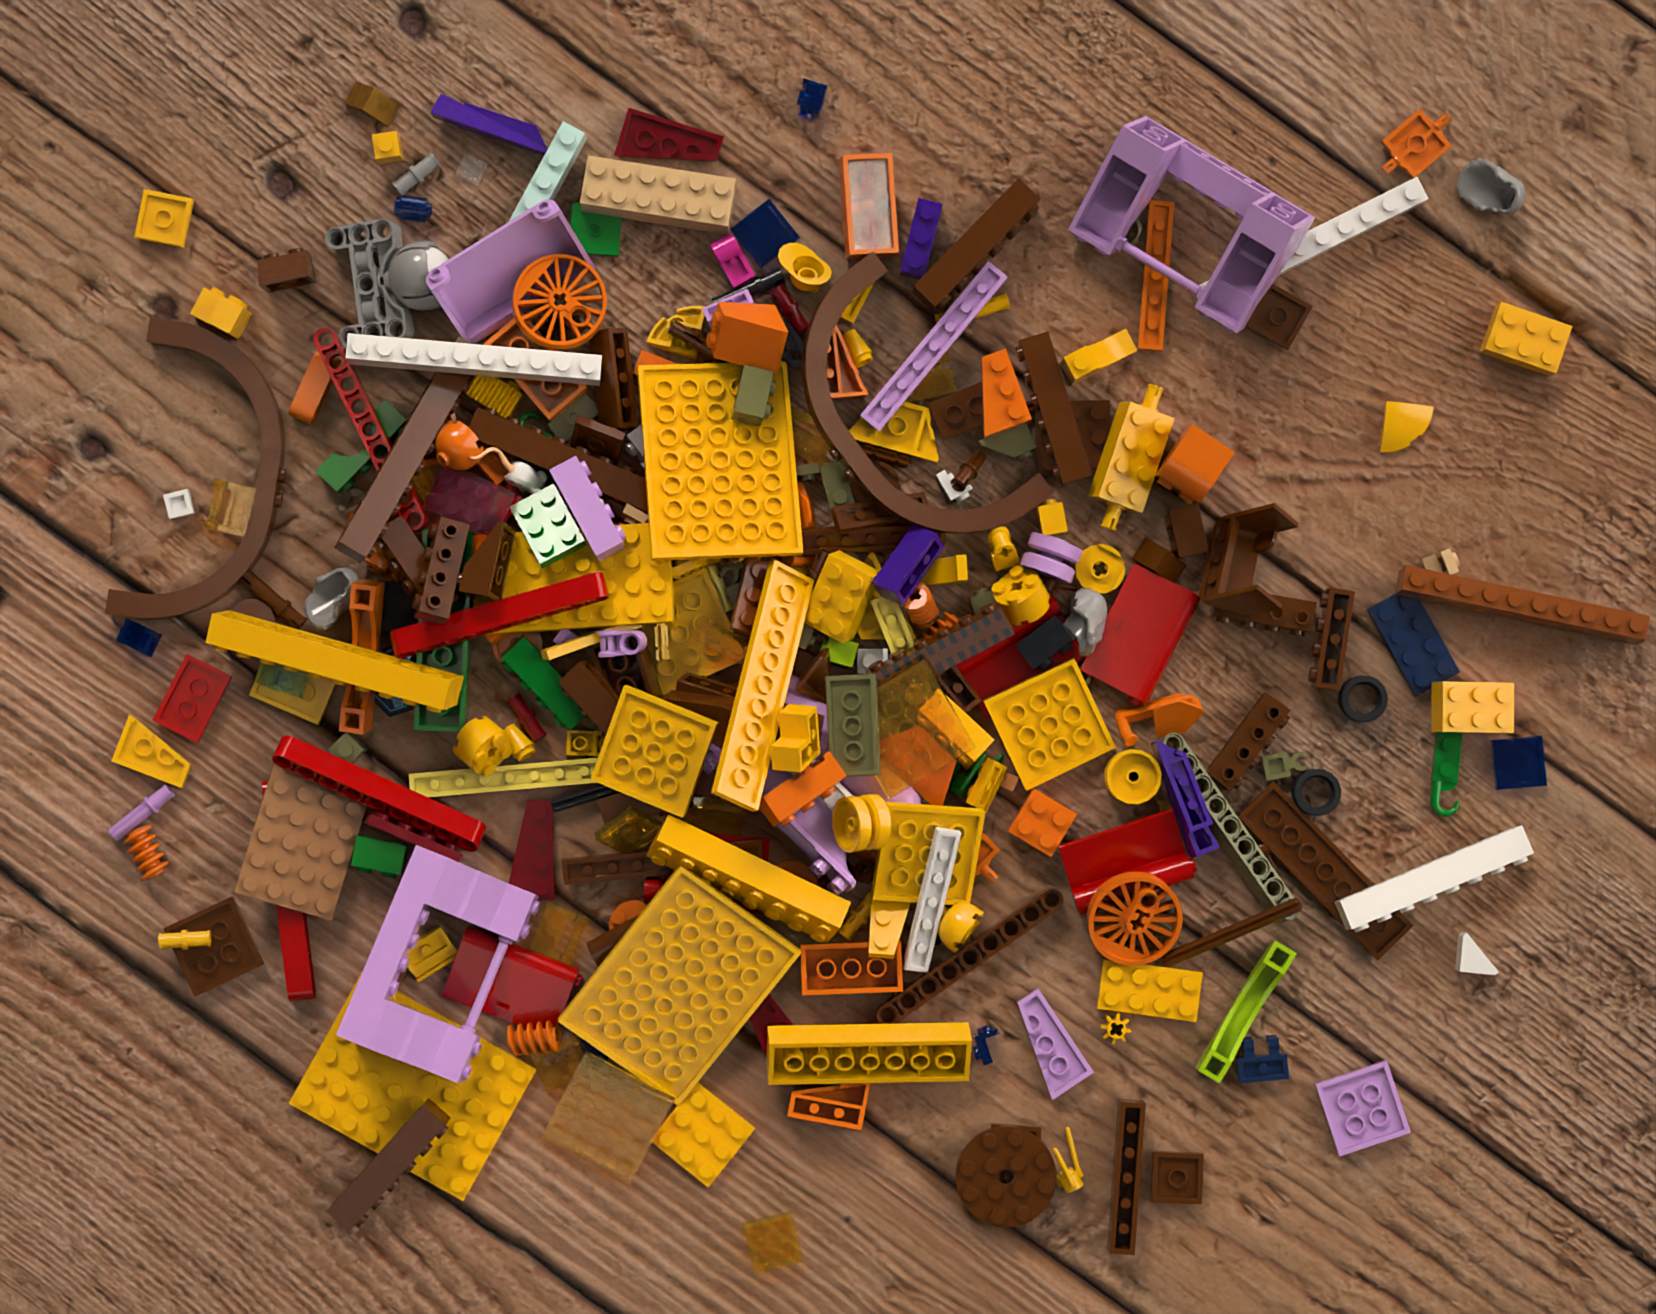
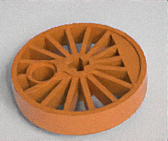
M567 254L547 255L533 261L520 274L512 293V312L520 330L532 342L553 350L572 349L588 342L601 328L607 311L606 290L599 274L587 262ZM558 262L569 263L562 287L560 284ZM552 264H554L555 285L547 272ZM574 265L582 268L583 271L567 288ZM587 274L594 279L593 282L574 290ZM542 276L544 277L548 287L539 280ZM536 285L543 292L532 289V287ZM597 286L601 294L593 296H579ZM526 294L540 298L536 300H522ZM561 298L564 299L563 305H555V300L559 301L561 300ZM602 302V310L599 311L584 306L581 303ZM542 306L522 317L518 309L520 307ZM546 312L532 330L525 324L526 321ZM579 313L584 315L586 320L583 323H576L572 316ZM591 315L599 317L595 325L590 323ZM552 316L546 338L537 335L538 330ZM558 318L561 341H552L550 339ZM564 324L572 330L576 339L566 341ZM585 329L589 330L586 334L581 336L580 332L584 331Z
M1126 872L1110 878L1096 890L1087 910V926L1096 949L1107 959L1121 965L1138 966L1159 959L1173 947L1182 929L1183 913L1177 896L1163 880L1145 872ZM1134 882L1133 894L1130 898L1125 883ZM1155 885L1161 887L1158 892L1154 890ZM1121 886L1127 906L1111 890ZM1167 894H1169L1172 898L1171 900L1160 903V900H1162ZM1108 895L1119 907L1104 902L1102 899ZM1145 895H1151L1149 900L1141 901ZM1097 907H1100V908H1102V909H1104V910H1107V911H1109V912H1112V913H1095V912H1096ZM1174 908V914H1158ZM1094 921L1108 922L1094 928ZM1154 922L1173 923L1171 929H1169ZM1148 928L1162 933L1166 937L1160 942ZM1111 931L1107 936L1103 935L1104 933ZM1143 932L1156 945L1150 950H1148L1147 945L1145 943L1142 934ZM1136 935H1138L1143 951L1135 948ZM1128 937H1129V942H1128V945H1127V944H1125V942H1126V940H1127Z

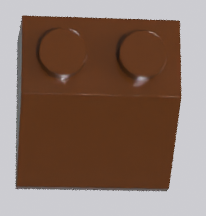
M303 248L288 250L289 254L279 256L278 253L264 255V259L258 260L259 286L267 293L317 283L311 254L307 250L303 251Z

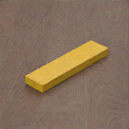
M642 626L603 627L542 649L540 652L543 660H551L599 643L600 636H597V631L635 630Z

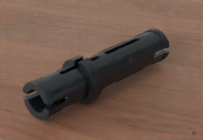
M780 268L761 277L755 276L754 280L711 299L715 303L745 289H748L751 297L758 294L764 295L766 294L765 291L786 282Z

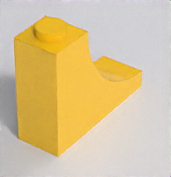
M1124 329L1090 346H1084L1063 357L1059 365L1072 386L1138 350L1127 329Z
M966 555L937 558L920 583L926 586L965 584L968 580Z

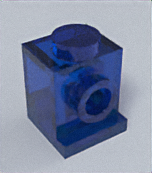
M804 78L802 88L805 91L800 90L797 99V105H800L798 116L808 120H813V117L819 119L828 86Z

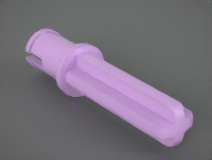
M164 784L163 787L150 797H144L145 801L109 828L110 836L118 841L152 813H158L161 806L175 797L172 789L167 784Z

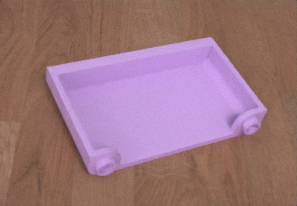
M543 200L438 267L433 268L426 277V283L462 338L471 344H476L514 318L512 312L513 289L520 274L533 261L547 255L567 254L580 258L594 269L596 268L554 200ZM558 262L561 287L569 263ZM552 264L547 272L555 285L554 264ZM574 265L568 285L572 284L583 271L582 268ZM542 276L539 280L548 287L544 277ZM536 285L532 287V289L543 292ZM526 294L522 300H536L540 298ZM520 307L518 309L519 312L525 313L533 307Z

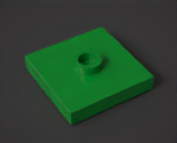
M572 203L571 228L588 255L619 257L622 218L582 212L580 203Z

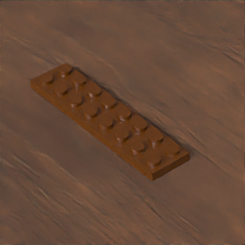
M1271 782L1237 815L1238 818L1344 926L1335 901L1369 888L1374 884L1274 782ZM1399 910L1392 912V918L1378 923L1377 919L1368 922L1369 927L1364 930L1355 932L1354 929H1350L1348 931L1376 960H1379L1414 926Z

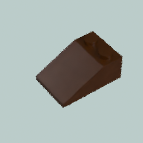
M499 521L465 564L463 572L459 574L457 585L460 587L459 591L471 599L486 602L502 599L516 530L503 521Z

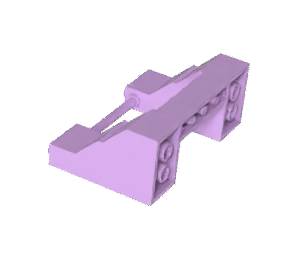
M1144 116L1122 126L1068 230L1074 233L1073 236L1077 240L1089 242L1095 246L1094 249L1100 254L1112 255L1122 250L1196 295L1195 298L1198 301L1195 308L1200 310L1199 313L1203 317L1221 323V327L1230 333H1238L1245 328L1259 301L1298 249L1315 217L1149 117ZM1170 173L1173 174L1172 177L1176 181L1181 183L1187 182L1192 185L1196 193L1203 196L1208 195L1215 199L1214 203L1216 205L1235 211V215L1242 220L1206 286L1203 285L1201 287L1130 244L1127 242L1128 239L1125 238L1131 225Z
M416 845L336 1036L462 1084V1081L467 1080L471 1073L472 1066H470L472 1057L478 1055L482 1043L479 1042L481 1036L475 1034L476 1029L474 1027L507 951L508 944L512 945L513 940L520 943L521 939H526L530 931L531 925H528L531 915L535 916L539 909V896ZM428 906L499 934L498 940L500 942L467 1018L466 1025L462 1024L461 1028L390 1000V996L394 997L398 990L399 982L397 980L400 973H404L409 964V958H407L411 948H415L419 940V935L417 934L419 927L424 925L428 919Z

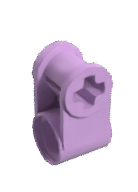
M639 630L597 631V636H600V652L598 657L633 655L642 652L647 646V637ZM630 636H634L638 641L636 649L629 645Z

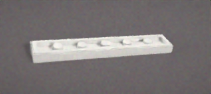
M935 827L902 964L904 970L928 973L962 834L960 830Z

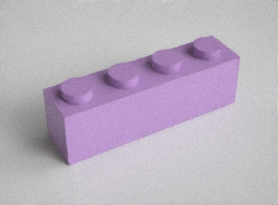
M574 456L550 469L552 477L598 561L600 562L626 548L622 541L626 539V536L620 525L614 526L611 518L615 516L608 503L603 505L599 499L603 494L597 483L591 484L587 477L591 472L585 461L579 462L577 456Z

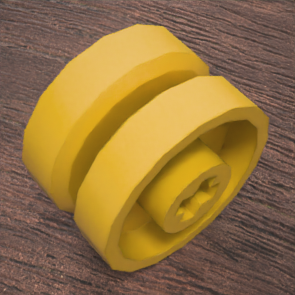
M1127 749L1117 752L1109 759L1104 769V782L1108 792L1115 799L1127 804H1140L1148 801L1157 793L1161 785L1162 773L1158 762L1152 755L1142 750ZM1131 772L1137 773L1138 778H1135L1134 782L1129 780V774Z
M865 794L859 797H842L837 800L832 813V829L838 846L848 853L861 852L864 849L878 850L886 846L891 833V817L882 797L877 794Z

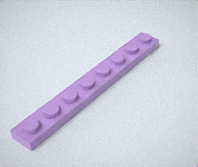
M988 261L860 416L880 432L1008 277Z

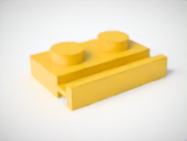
M987 757L986 761L979 767L978 778L975 784L968 790L966 803L976 808L984 809L987 813L1008 767Z
M441 924L419 937L417 945L414 949H410L407 956L409 958L407 967L418 983L455 960L458 950Z

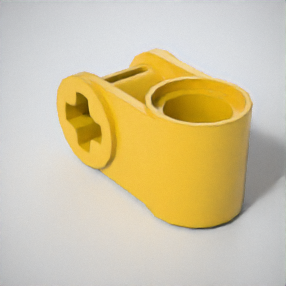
M1000 526L989 531L987 536L990 546L989 552L995 572L1020 565L1008 528Z

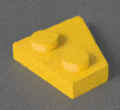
M720 558L677 560L674 562L675 567L672 568L673 578L680 580L687 575L715 565L722 560Z

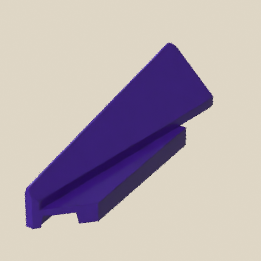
M440 94L431 110L433 118L456 125L458 128L543 156L548 150L536 125L466 102L463 105L444 94Z
M1159 740L1152 742L1151 747L1159 764L1161 776L1189 857H1198L1220 848L1208 827L1213 822L1186 753L1171 748Z

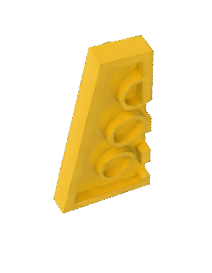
M871 898L868 957L894 959L911 902L872 900Z

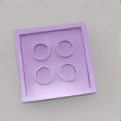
M1386 1060L1314 1084L1338 1156H1343L1411 1133Z

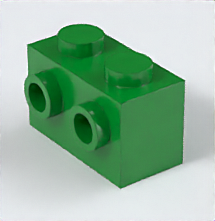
M358 835L356 837L351 866H356L358 872L371 874L372 870L382 871L381 876L396 879L397 875L404 874L409 844Z

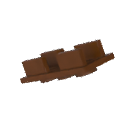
M981 382L928 403L943 441L983 425Z

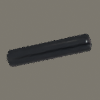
M598 785L551 800V806L554 812H559L621 792L604 785Z

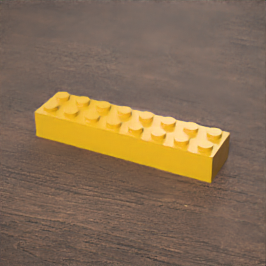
M669 814L658 829L646 855L655 864L660 866L666 865L674 869V871L681 864L728 898L741 901L749 909H757L765 913V916L769 919L780 920L788 924V927L792 930L803 931L818 942L827 943L836 934L851 904L848 900Z
M969 1023L768 1026L766 1056L768 1085L969 1081L972 1048Z

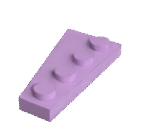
M1038 988L1017 1001L1052 1100L1094 1073Z

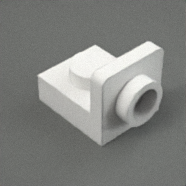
M943 470L936 474L935 477L950 502L956 500L957 503H960L970 497L968 492L973 489L970 484L963 492H958L952 488L951 480L954 478L952 473L947 475L946 471Z
M857 649V674H866V670L869 669L868 667L878 660L884 662L891 658V654H888V649Z

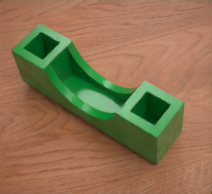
M385 399L375 411L390 441H392L395 437H398L407 419ZM372 423V424H371V428H372V435H371V436L375 435V433H376V431H377L376 425ZM379 447L376 455L382 457L387 453V447ZM365 448L359 454L348 457L332 453L316 472L341 494L343 491L346 493L350 491L356 484L355 479L360 473L366 474L374 464Z

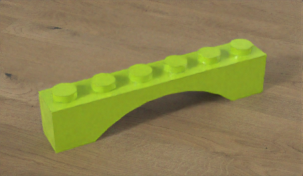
M1273 939L1269 941L1196 1064L1195 1068L1199 1072L1220 1084L1252 1022L1273 989L1285 975L1297 954L1296 952Z

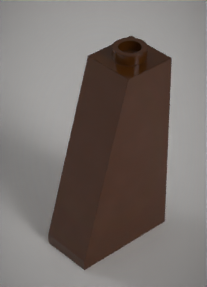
M676 690L669 691L661 698L719 722L712 744L723 748L735 698Z

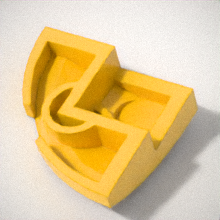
M705 306L683 307L677 309V314L666 320L663 317L651 330L646 341L647 344L670 353L697 360L699 351L692 347L690 349L685 346L686 343L668 334L667 331L674 319H676L691 330H698L700 332L699 335L703 336L706 318L702 308Z
M1386 401L1379 453L1395 452L1408 447L1413 440L1421 436L1427 429L1434 407Z

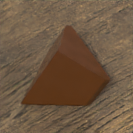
M824 648L801 672L795 691L826 704L825 676H831L829 648Z

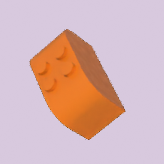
M1187 425L1156 472V476L1159 477L1157 483L1168 490L1174 487L1180 491L1178 497L1191 505L1194 501L1200 503L1235 452L1195 425Z

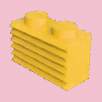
M475 375L465 392L466 395L485 407L497 411V414L504 419L507 416L512 417L524 398V395L520 392L522 389L520 386L510 380L506 384L499 377Z

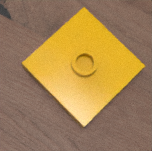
M144 189L134 238L185 249L194 199Z

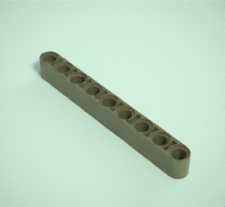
M1170 733L1159 738L1158 740L1166 745L1168 740L1172 743L1174 749L1186 753L1196 781L1201 785V793L1213 822L1208 827L1264 909L1268 910L1293 899L1294 897L1183 737L1177 733ZM1210 802L1216 807L1215 813L1210 810ZM1224 823L1229 825L1230 833L1225 831ZM1239 843L1244 847V854L1238 849ZM1253 864L1258 867V875L1253 871ZM1268 884L1273 889L1272 895H1270L1267 891ZM1299 912L1276 922L1283 923L1293 920L1299 915Z

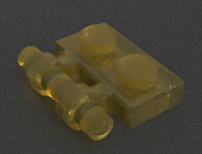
M948 352L933 367L934 371L929 372L908 397L907 402L911 403L957 392L952 368L943 370L941 368V363L950 361ZM906 360L899 361L900 367Z

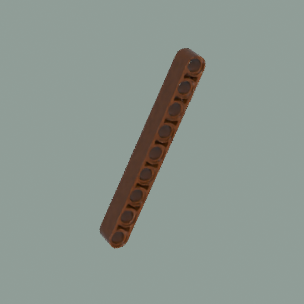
M1046 888L960 948L958 952L953 953L929 970L928 973H925L903 989V992H898L882 1003L876 1012L878 1022L880 1024H897L1060 909L1063 904L1062 893L1055 888ZM1050 892H1054L1058 896V902L1054 906H1048L1045 903V897ZM1029 907H1035L1038 911L1036 919L1032 921L1026 920L1024 916L1025 910ZM1009 921L1017 924V931L1013 935H1008L1004 932V925ZM987 936H994L997 939L995 948L986 949L984 947L983 941ZM972 950L976 953L977 958L974 963L967 964L963 961V954L966 951ZM946 965H953L956 968V974L952 978H946L942 975V970ZM927 979H931L936 983L935 989L929 993L922 990V983ZM905 994H912L915 997V1003L910 1007H906L901 1003V999ZM890 1008L895 1012V1016L891 1021H884L881 1018L880 1014L883 1009Z

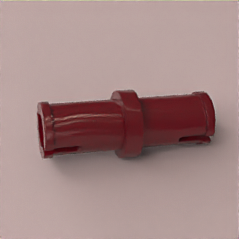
M782 284L770 292V295L773 296L781 308L782 316L787 317L797 334L806 330L809 324L798 309L799 304L797 302L794 303L784 285Z
M520 693L506 701L518 718L517 723L520 726L523 725L533 743L540 741L547 735L536 720L535 712L530 711Z

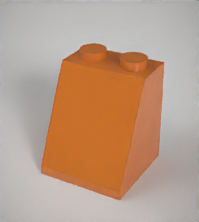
M718 302L716 312L712 313L711 333H708L706 338L707 347L710 348L713 357L741 366L748 365L778 374L788 330L776 306L771 304Z

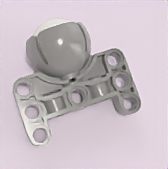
M386 219L333 227L327 231L325 235L327 246L340 252H349L359 324L346 326L340 330L338 336L345 348L347 347L348 333L353 334L355 332L356 334L373 335L377 328L380 331L379 336L412 339L415 329L412 311L409 309L420 311L441 307L426 283L428 273L433 268L449 260L436 243L431 241H414L403 247L400 226ZM389 226L390 233L387 237H384L383 231ZM366 230L367 236L364 241H361L360 235ZM342 234L343 242L338 246L337 239ZM372 279L373 287L368 291L367 283ZM402 325L403 332L398 336L396 333L397 327Z

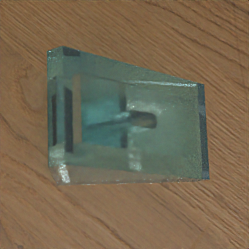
M275 663V665L260 664L254 682L276 691L303 698L309 680L307 673L283 669L284 665Z

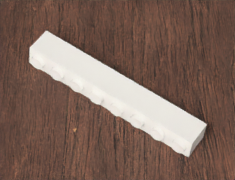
M1515 826L1337 900L1335 905L1345 929H1354L1355 932L1368 928V922L1375 919L1380 923L1392 918V912L1400 910V913H1404L1414 909V903L1422 900L1423 904L1437 899L1436 894L1445 891L1446 894L1455 892L1460 889L1459 884L1466 881L1469 885L1483 880L1481 875L1490 872L1491 875L1506 870L1504 866L1513 862L1514 866L1528 861L1527 856L1534 852L1523 826Z

